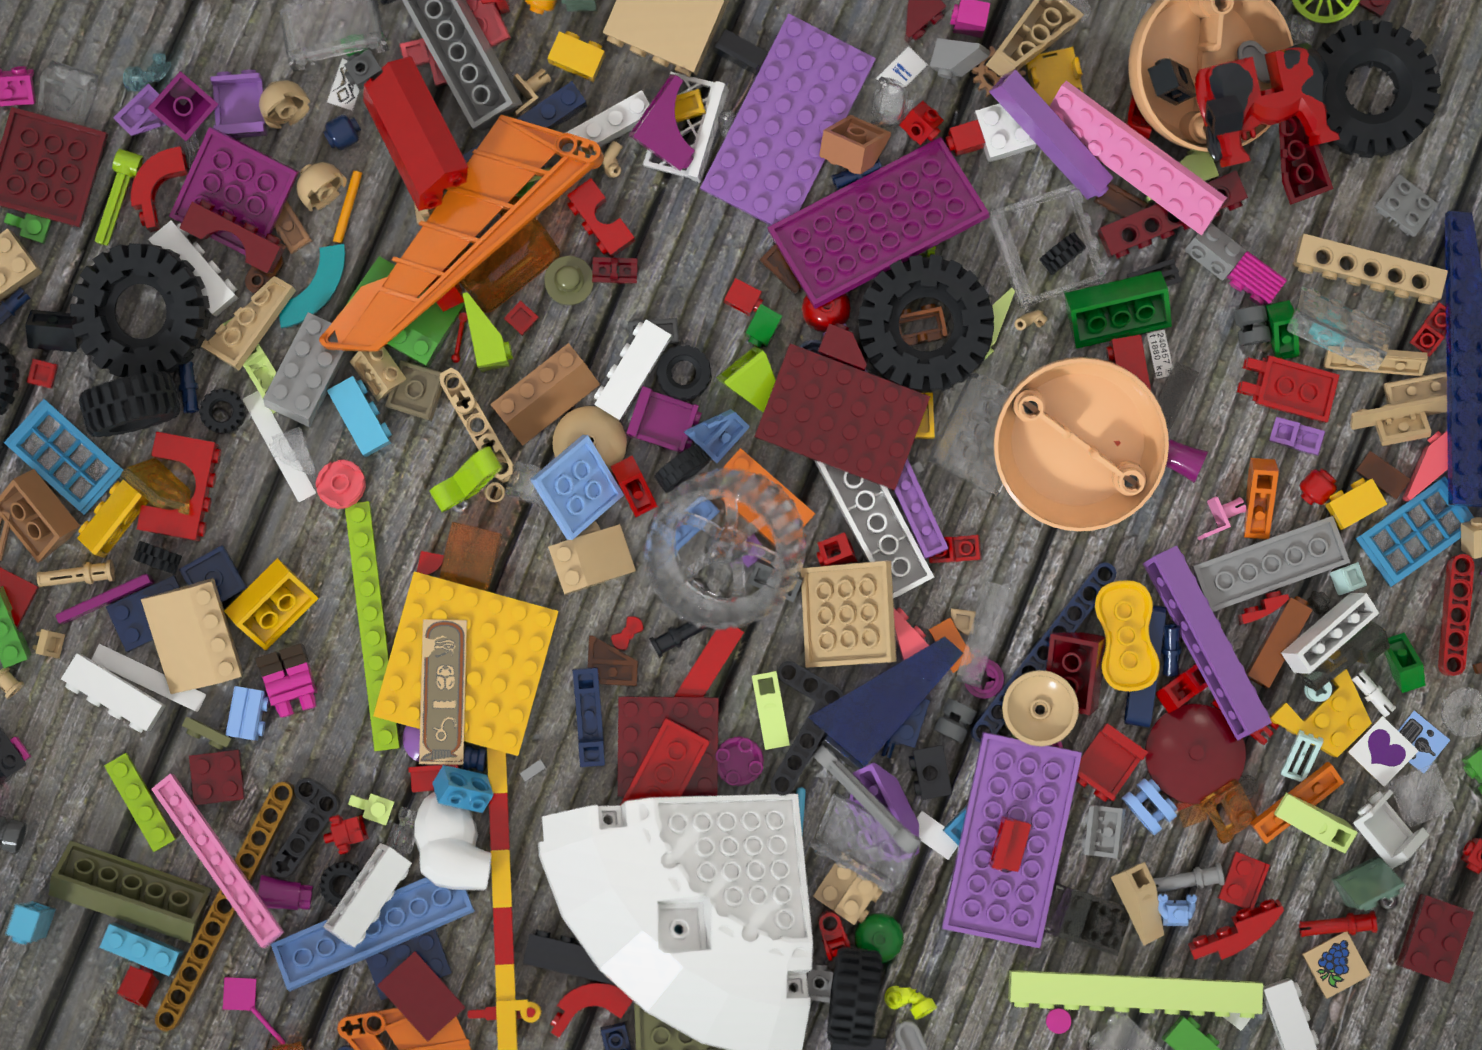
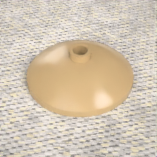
M595 406L579 407L567 413L559 421L553 434L552 445L555 458L579 437L588 435L593 438L594 446L609 471L613 473L610 466L624 459L627 448L626 433L621 422L606 411Z
M1032 671L1018 677L1007 689L1003 699V717L1010 732L1020 741L1032 746H1049L1064 739L1073 729L1078 716V701L1071 685L1059 675L1048 671ZM1037 706L1045 708V712L1042 715L1036 713L1035 708Z

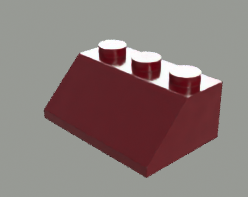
M1084 632L1051 633L1046 671L1059 675L1071 685L1077 697L1078 713L1091 715L1098 709L1103 673L1102 659L1106 647L1105 636Z

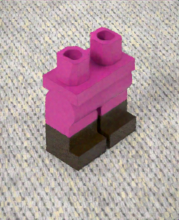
M300 643L279 650V652L275 651L255 658L269 696L270 704L276 708L280 718L294 714L291 701L297 699L300 700L303 711L317 707L315 694L318 692L303 644Z

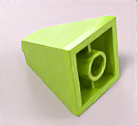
M755 346L716 377L721 383L762 413H764L776 381L767 355L763 350Z

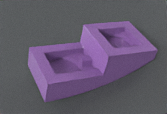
M1276 417L1269 441L1319 456L1325 431Z

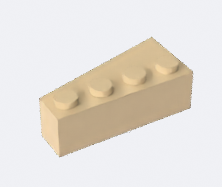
M1033 0L986 66L1001 77L1015 69L1018 71L1072 30L1084 14L1066 0Z

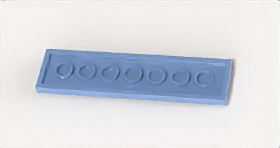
M426 877L395 890L393 897L385 902L381 908L378 919L371 923L366 930V936L363 941L357 944L355 948L344 943L323 928L327 920L272 943L271 946L287 990L290 992L475 912L467 890H452L438 887Z

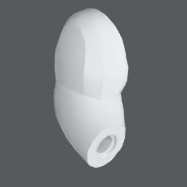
M432 792L423 800L414 822V839L420 853V872L438 887L452 890H486L491 853L475 846L478 831L472 812L466 809L439 804L435 792Z

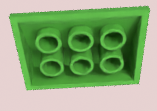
M378 256L351 295L349 301L361 286L388 277L395 265ZM435 302L386 345L429 368L465 303L458 304L443 312Z

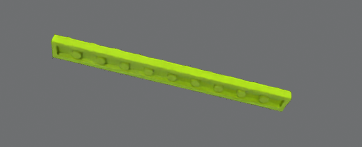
M370 501L359 502L349 508H345L374 751L398 749L400 748L396 722L373 716L388 665L389 652Z

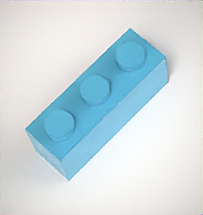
M352 376L327 390L364 457L391 444L388 437L392 436V433L385 422L381 424L378 420L377 415L380 412L374 401L368 402L365 396L368 390L361 379L357 381Z
M34 901L17 904L6 934L13 936L12 941L24 945L46 938L56 909Z
M115 922L108 925L99 947L167 976L175 974L184 952L179 948Z

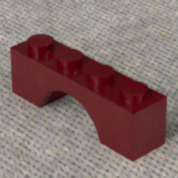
M201 199L200 202H191L180 229L201 240L208 239L214 233L221 230L231 232L241 240L245 248L246 263L267 274L274 272L286 247L280 243V238L270 233H267L266 236L258 232L259 228L249 222L242 224L236 221L237 216L223 210V213L215 210V205L209 201Z

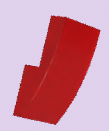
M1438 302L1409 343L1420 351L1427 353V356L1430 357L1459 316Z
M980 535L944 537L948 550L930 557L929 563L982 560Z
M1280 591L1267 593L1266 599L1260 600L1262 610H1259L1258 606L1244 609V614L1238 615L1240 625L1256 621L1276 611L1289 600V595H1281Z

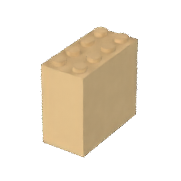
M616 0L603 33L608 37L607 41L623 48V45L626 44L630 46L629 50L644 58L646 54L653 56L652 60L662 66L668 67L670 63L676 66L675 70L688 77L692 73L698 75L729 0Z

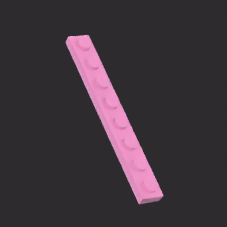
M170 773L151 790L260 947L266 948L281 936L284 931L176 776Z

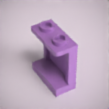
M243 70L241 74L231 75V72L216 73L217 76H211L214 100L218 103L214 109L216 124L213 125L214 128L232 138L267 136L266 123L259 108V99L264 91L261 74L256 73V70Z

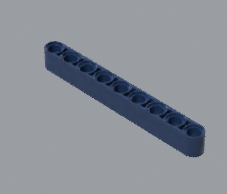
M1109 563L1098 564L1088 574L1005 682L1001 690L975 721L971 728V736L976 742L981 743V739L976 734L977 727L980 725L987 726L989 733L997 734L1005 724L1004 717L995 719L992 716V708L995 705L1003 707V699L1008 687L1018 677L1022 676V669L1025 666H1031L1034 671L1046 670L1047 659L1041 660L1038 657V648L1045 646L1049 649L1050 634L1056 626L1062 627L1065 633L1077 630L1094 608L1096 596L1100 589L1114 582L1116 569L1113 565ZM1101 567L1108 569L1110 572V577L1107 581H1102L1098 577V570ZM1090 587L1094 590L1095 597L1092 601H1087L1083 597L1084 588ZM1070 607H1076L1080 612V616L1076 621L1071 620L1067 615Z

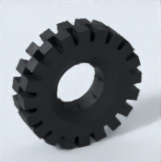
M1372 20L1360 21L1354 26L1351 23L1340 28L1335 34H1331L1317 49V52L1326 62L1329 72L1325 97L1327 124L1340 137L1339 140L1327 142V144L1331 147L1334 144L1339 146V151L1350 156L1353 153H1357L1359 158H1372L1374 155L1383 157L1392 154L1396 150L1400 151L1424 132L1423 130L1430 124L1435 115L1433 112L1439 105L1441 95L1437 93V89L1441 86L1440 73L1435 74L1434 71L1437 63L1432 54L1427 56L1424 49L1427 46L1420 38L1417 40L1410 37L1412 32L1402 26L1399 29H1395L1392 27L1393 23L1382 20L1378 24H1373ZM1361 66L1372 68L1374 66L1383 70L1386 76L1391 78L1394 85L1392 94H1395L1391 107L1387 106L1384 109L1385 112L1372 115L1371 112L1365 114L1355 109V105H1351L1345 92L1348 86H1345L1349 73L1353 75L1356 72V68Z

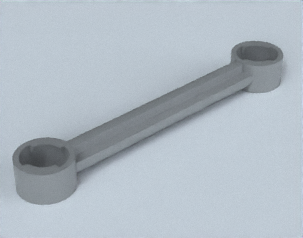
M823 744L812 754L888 831L895 842L911 855L921 842L840 762L841 760Z

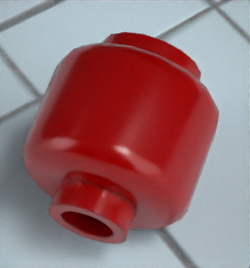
M1323 468L1320 471L1313 469L1299 484L1300 489L1303 491L1300 496L1310 505L1314 502L1318 505H1324L1330 496L1336 492L1337 487L1335 483L1337 480Z

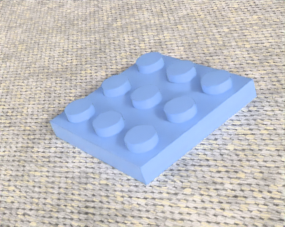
M588 435L579 437L530 479L567 540H573L624 496Z

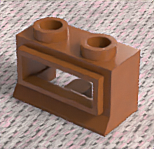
M935 304L921 306V311L911 312V309L902 311L899 319V330L902 338L909 346L947 338L948 333L942 306L936 307ZM936 317L938 326L936 329L902 335L900 324Z

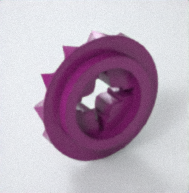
M978 659L972 662L965 671V687L975 697L981 699L993 697L1003 686V671L992 660ZM984 668H986V675L993 678L994 681L986 682L984 690H982L981 681L973 679V677L980 676Z

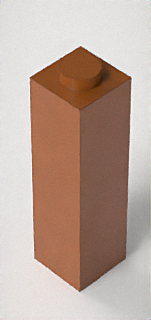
M1295 596L1294 599L1290 597L1283 604L1245 672L1248 679L1264 688H1270L1285 661L1281 652L1297 639L1313 610L1308 607L1309 603L1306 600Z

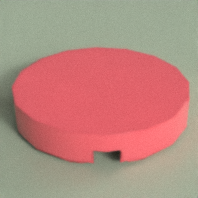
M342 459L333 463L330 462L320 470L316 479V488L320 499L326 505L336 509L349 508L361 499L366 488V482L361 469L356 464Z

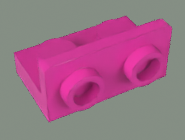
M18 66L11 68V71H2L0 68V106L28 105L36 102L32 80L34 75L33 69Z

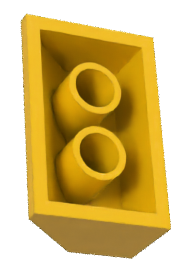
M124 479L121 483L117 481L109 491L110 497L106 502L101 501L94 510L95 516L90 522L87 520L78 531L80 535L77 539L96 556L106 558L139 516L141 505H147L151 500Z
M277 558L224 612L238 628L266 651L319 598Z

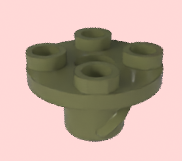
M560 257L549 265L545 273L544 282L549 296L561 305L571 306L579 304L592 293L594 283H592V270L584 260L578 257Z

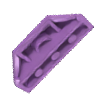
M875 762L853 772V775L919 840V822L897 778ZM850 793L849 802L871 847L892 858L896 863L919 853V846L911 855L900 847L888 831Z

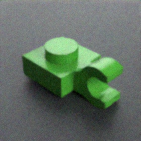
M7 213L4 223L21 229L20 237L45 244L52 220L26 213L25 219Z

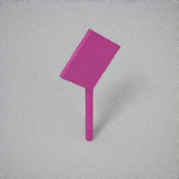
M224 977L223 1009L252 1011L281 1045H285L283 1038L255 1008L257 979Z

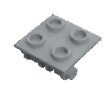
M1399 174L1383 197L1375 204L1374 208L1377 209V213H1380L1385 218L1389 216V222L1395 220V227L1400 224L1398 228L1405 232V235L1408 236L1410 234L1414 237L1438 203Z

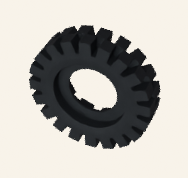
M129 243V245H118L109 248L110 252L100 253L92 259L95 264L93 266H86L79 275L84 280L82 284H75L72 296L78 298L77 304H70V316L77 317V324L72 325L75 337H82L83 342L79 345L86 355L94 357L92 362L99 368L109 369L110 374L118 377L158 371L171 374L179 370V365L187 364L195 356L192 351L200 349L205 339L201 335L202 329H208L210 317L204 316L205 309L210 308L209 298L202 295L201 290L206 287L201 277L194 276L192 273L195 268L187 260H181L179 258L180 254L152 244ZM136 284H145L155 288L162 295L166 304L167 313L162 328L155 335L145 339L134 338L126 334L120 328L115 314L116 303L121 293L128 287Z
M922 255L909 257V260L904 263L899 260L891 264V269L887 272L882 271L874 279L872 286L868 287L863 296L862 306H860L858 328L861 344L869 362L886 380L912 390L920 391V393H933L935 390L944 391L953 388V385L959 382H964L981 366L987 352H989L993 339L994 313L984 285L982 286L979 283L978 278L970 270H965L962 264L952 259L950 261L944 260L943 256L930 255V257H922ZM923 297L934 298L943 302L949 308L954 321V328L950 339L942 347L933 351H919L912 348L904 341L899 330V319L904 308L910 302Z

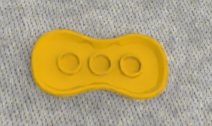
M1123 580L1109 583L1100 589L1095 601V611L1104 629L1106 647L1102 659V672L1107 683L1114 689L1120 691L1142 690L1151 686L1156 681L1160 669L1159 658L1149 636V623L1153 611L1152 597L1147 588L1136 581Z

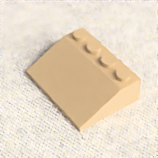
M214 578L141 599L171 694L242 677L243 669Z

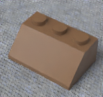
M35 469L13 479L0 495V512L2 513V510L12 513L11 520L7 519L10 529L38 563L69 540L80 527L75 518ZM4 514L0 515L1 518L5 521L6 516Z

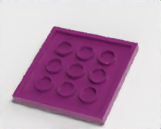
M209 127L169 217L182 223L191 202H200L201 199H204L214 204L215 210L221 213L225 210L237 216L236 221L242 224L249 222L259 228L258 232L266 236L267 233H272L299 171L213 127ZM221 230L210 236V238L246 256L241 240L233 233Z

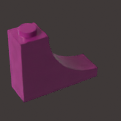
M670 74L628 136L675 170L681 171L691 164L694 158L692 154L695 150L682 137L675 119V100L684 80L675 74Z

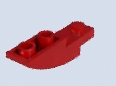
M1268 899L1261 902L1259 907L1251 910L1250 908L1241 909L1236 912L1235 916L1231 917L1234 923L1233 927L1224 926L1216 930L1215 934L1195 937L1192 940L1193 942L1188 943L1194 960L1214 952H1218L1221 960L1247 948L1264 935L1278 920L1284 911L1282 904L1278 899Z

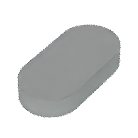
M1245 41L1239 46L1237 51L1239 60L1253 56L1257 78L1263 83H1271L1264 55L1268 52L1256 41Z
M904 1020L896 1026L895 1037L901 1050H929L915 1022Z

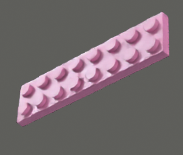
M1068 81L1061 85L1050 108L1095 158L1202 236L1227 197Z

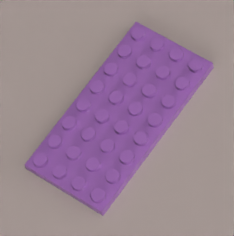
M788 13L700 190L769 225H773L798 212L825 161L824 158L819 157L823 130L847 117L876 58Z
M987 732L982 733L941 926L942 929L1035 948L1041 947L1080 765L1081 751L1051 745L1032 746L1017 738ZM1002 816L1031 824L1018 872L1003 868L1001 871L993 869L989 865Z

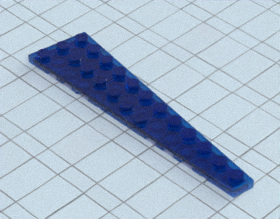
M1448 211L1445 213L1446 270H1448L1446 277L1448 505L1482 507V268L1472 213Z

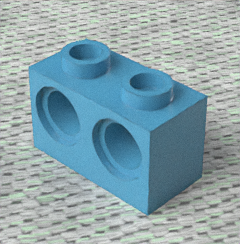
M443 765L432 783L437 801L443 805L483 813L493 797V791L486 774Z

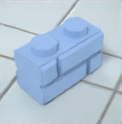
M234 686L226 736L258 741L259 736H263L265 730V722L262 721L263 711H268L270 703L269 697L266 696L267 691Z

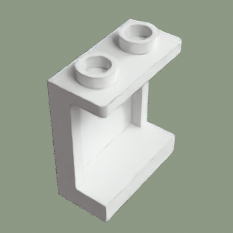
M1391 789L1383 794L1378 791L1368 799L1370 803H1367L1358 810L1359 816L1353 824L1391 869H1394L1409 860L1429 834L1424 828L1414 833L1411 832L1387 803V800L1393 794Z

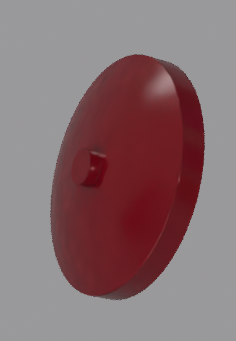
M1202 704L1183 705L1170 713L1164 714L1152 727L1145 745V750L1148 752L1145 756V763L1151 779L1160 787L1164 794L1186 804H1205L1223 797L1239 781L1246 761L1244 739L1242 738L1237 741L1220 710Z

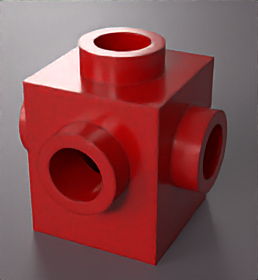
M922 101L909 112L899 126L908 133L912 140L922 145L926 140L932 142L939 135L941 130L938 128L944 120L936 110Z
M1473 838L1463 848L1462 853L1464 854L1461 860L1468 863L1466 866L1468 869L1480 874L1482 872V840Z

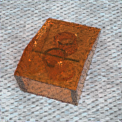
M452 522L440 579L489 592L503 535Z

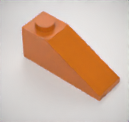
M1250 458L1244 538L1269 539L1279 474L1275 459Z

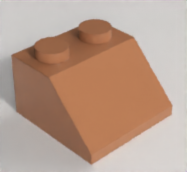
M849 115L823 130L819 157L828 160L831 164L847 168L851 173L862 174L875 165L891 137V132Z

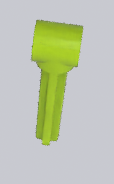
M118 149L112 169L117 174L95 238V242L98 244L109 245L130 179L135 178L138 170L143 165L144 156Z

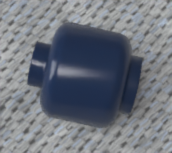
M341 114L325 124L326 130L323 133L332 149L336 147L338 150H344L359 141L357 132L361 131V128L354 117L349 119L346 114Z

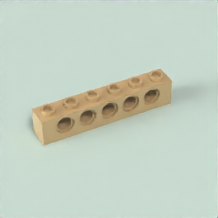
M1302 234L1299 237L1292 266L1298 267V271L1312 274L1313 271L1319 272L1326 279L1336 280L1337 277L1346 279V283L1350 285H1369L1371 290L1377 292L1393 291L1397 297L1409 298V296L1418 298V302L1429 305L1441 299L1448 270L1308 234ZM1321 252L1325 254L1327 258L1326 264H1320L1316 260V253ZM1344 258L1350 262V270L1341 268V259ZM1365 265H1371L1374 268V276L1365 274ZM1389 271H1394L1398 274V282L1394 283L1389 280ZM1413 277H1418L1421 279V289L1415 288L1413 286Z

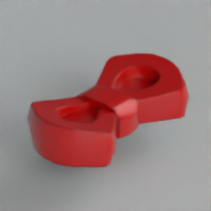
M628 616L626 618V627L622 632L611 635V642L616 649L627 650L629 642L634 635L644 630L641 619L636 616Z

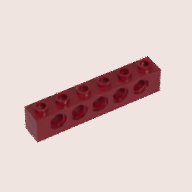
M1237 170L1208 182L1209 185L1227 197L1220 210L1227 207L1229 211L1243 206L1242 201L1248 198ZM1156 204L1103 226L1097 232L1108 258L1115 255L1116 259L1130 254L1129 249L1138 246L1140 250L1153 244L1151 239L1160 236L1161 240L1175 235L1174 230L1183 226V229L1187 230L1190 227L1180 219L1177 223L1169 221L1167 217L1168 211L1159 204ZM1218 211V213L1216 214L1215 217H1218V216L1221 215L1219 211ZM1146 220H1152L1155 222V232H1149L1146 230ZM1124 229H1129L1133 232L1134 239L1132 242H1127L1123 239L1122 232Z

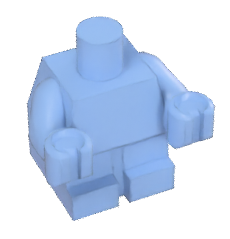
M1158 894V911L1161 914L1163 926H1188V920L1193 917L1196 910L1195 902L1197 901V896L1188 894L1186 900H1175L1174 903V900H1168L1166 894H1163V896Z

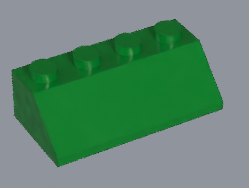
M1161 271L1064 293L1066 311L1076 349L1108 342L1112 339L1172 327L1169 292Z

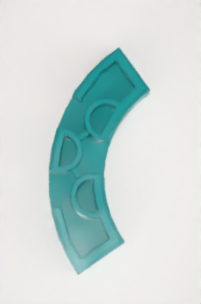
M344 244L319 247L320 260L314 279L302 293L290 299L279 314L282 329L302 323L308 312L315 315L332 299L344 273L346 257Z

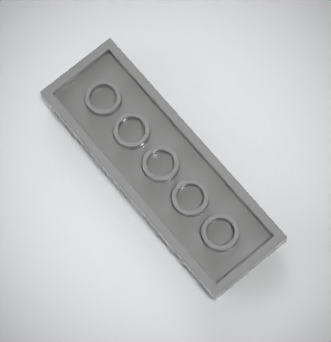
M1331 516L1192 566V569L1203 595L1207 598L1212 612L1345 565L1350 563L1334 517Z

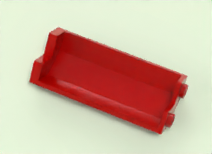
M412 56L388 62L381 68L383 73L375 80L370 78L364 84L363 101L418 211L433 209L441 205L443 189L458 187L466 183L468 165Z

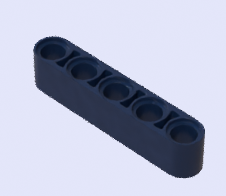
M1153 605L1149 623V636L1160 663L1166 607ZM1157 679L1151 686L1145 689L1128 691L1124 724L1150 727Z

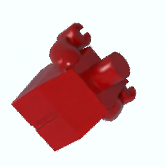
M340 815L332 816L329 818V821H331V832L323 834L325 843L334 842L337 849H339L338 853L340 855L348 853L351 849V844L369 839L362 815L343 820Z

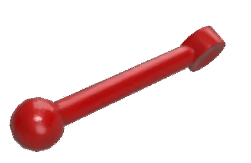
M465 312L460 313L458 316L460 325L455 352L451 356V360L454 363H458L461 360L459 352L464 325L468 321L467 313Z

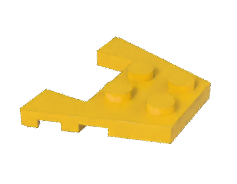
M1334 653L1319 668L1336 686V689L1327 700L1319 704L1304 720L1287 703H1283L1269 717L1274 724L1284 727L1294 735H1297L1299 730H1302L1306 735L1310 733L1314 735V738H1323L1320 750L1334 758L1344 752L1372 724L1339 653Z

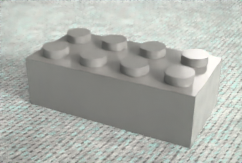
M309 312L307 313L263 398L265 407L308 427L311 426L328 393L327 390L330 389L349 352L346 350H328L319 342L320 336L332 323ZM335 332L329 338V342H338Z

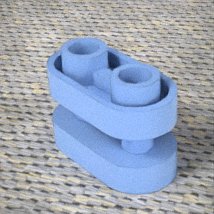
M1144 778L1137 784L1140 792L1134 796L1129 791L1122 797V800L1147 830L1155 836L1162 830L1158 822L1164 818L1170 823L1177 817L1175 813L1177 807L1169 798L1163 799L1158 793L1161 791L1160 787L1152 779L1147 781ZM1146 799L1157 810L1152 815L1142 805Z

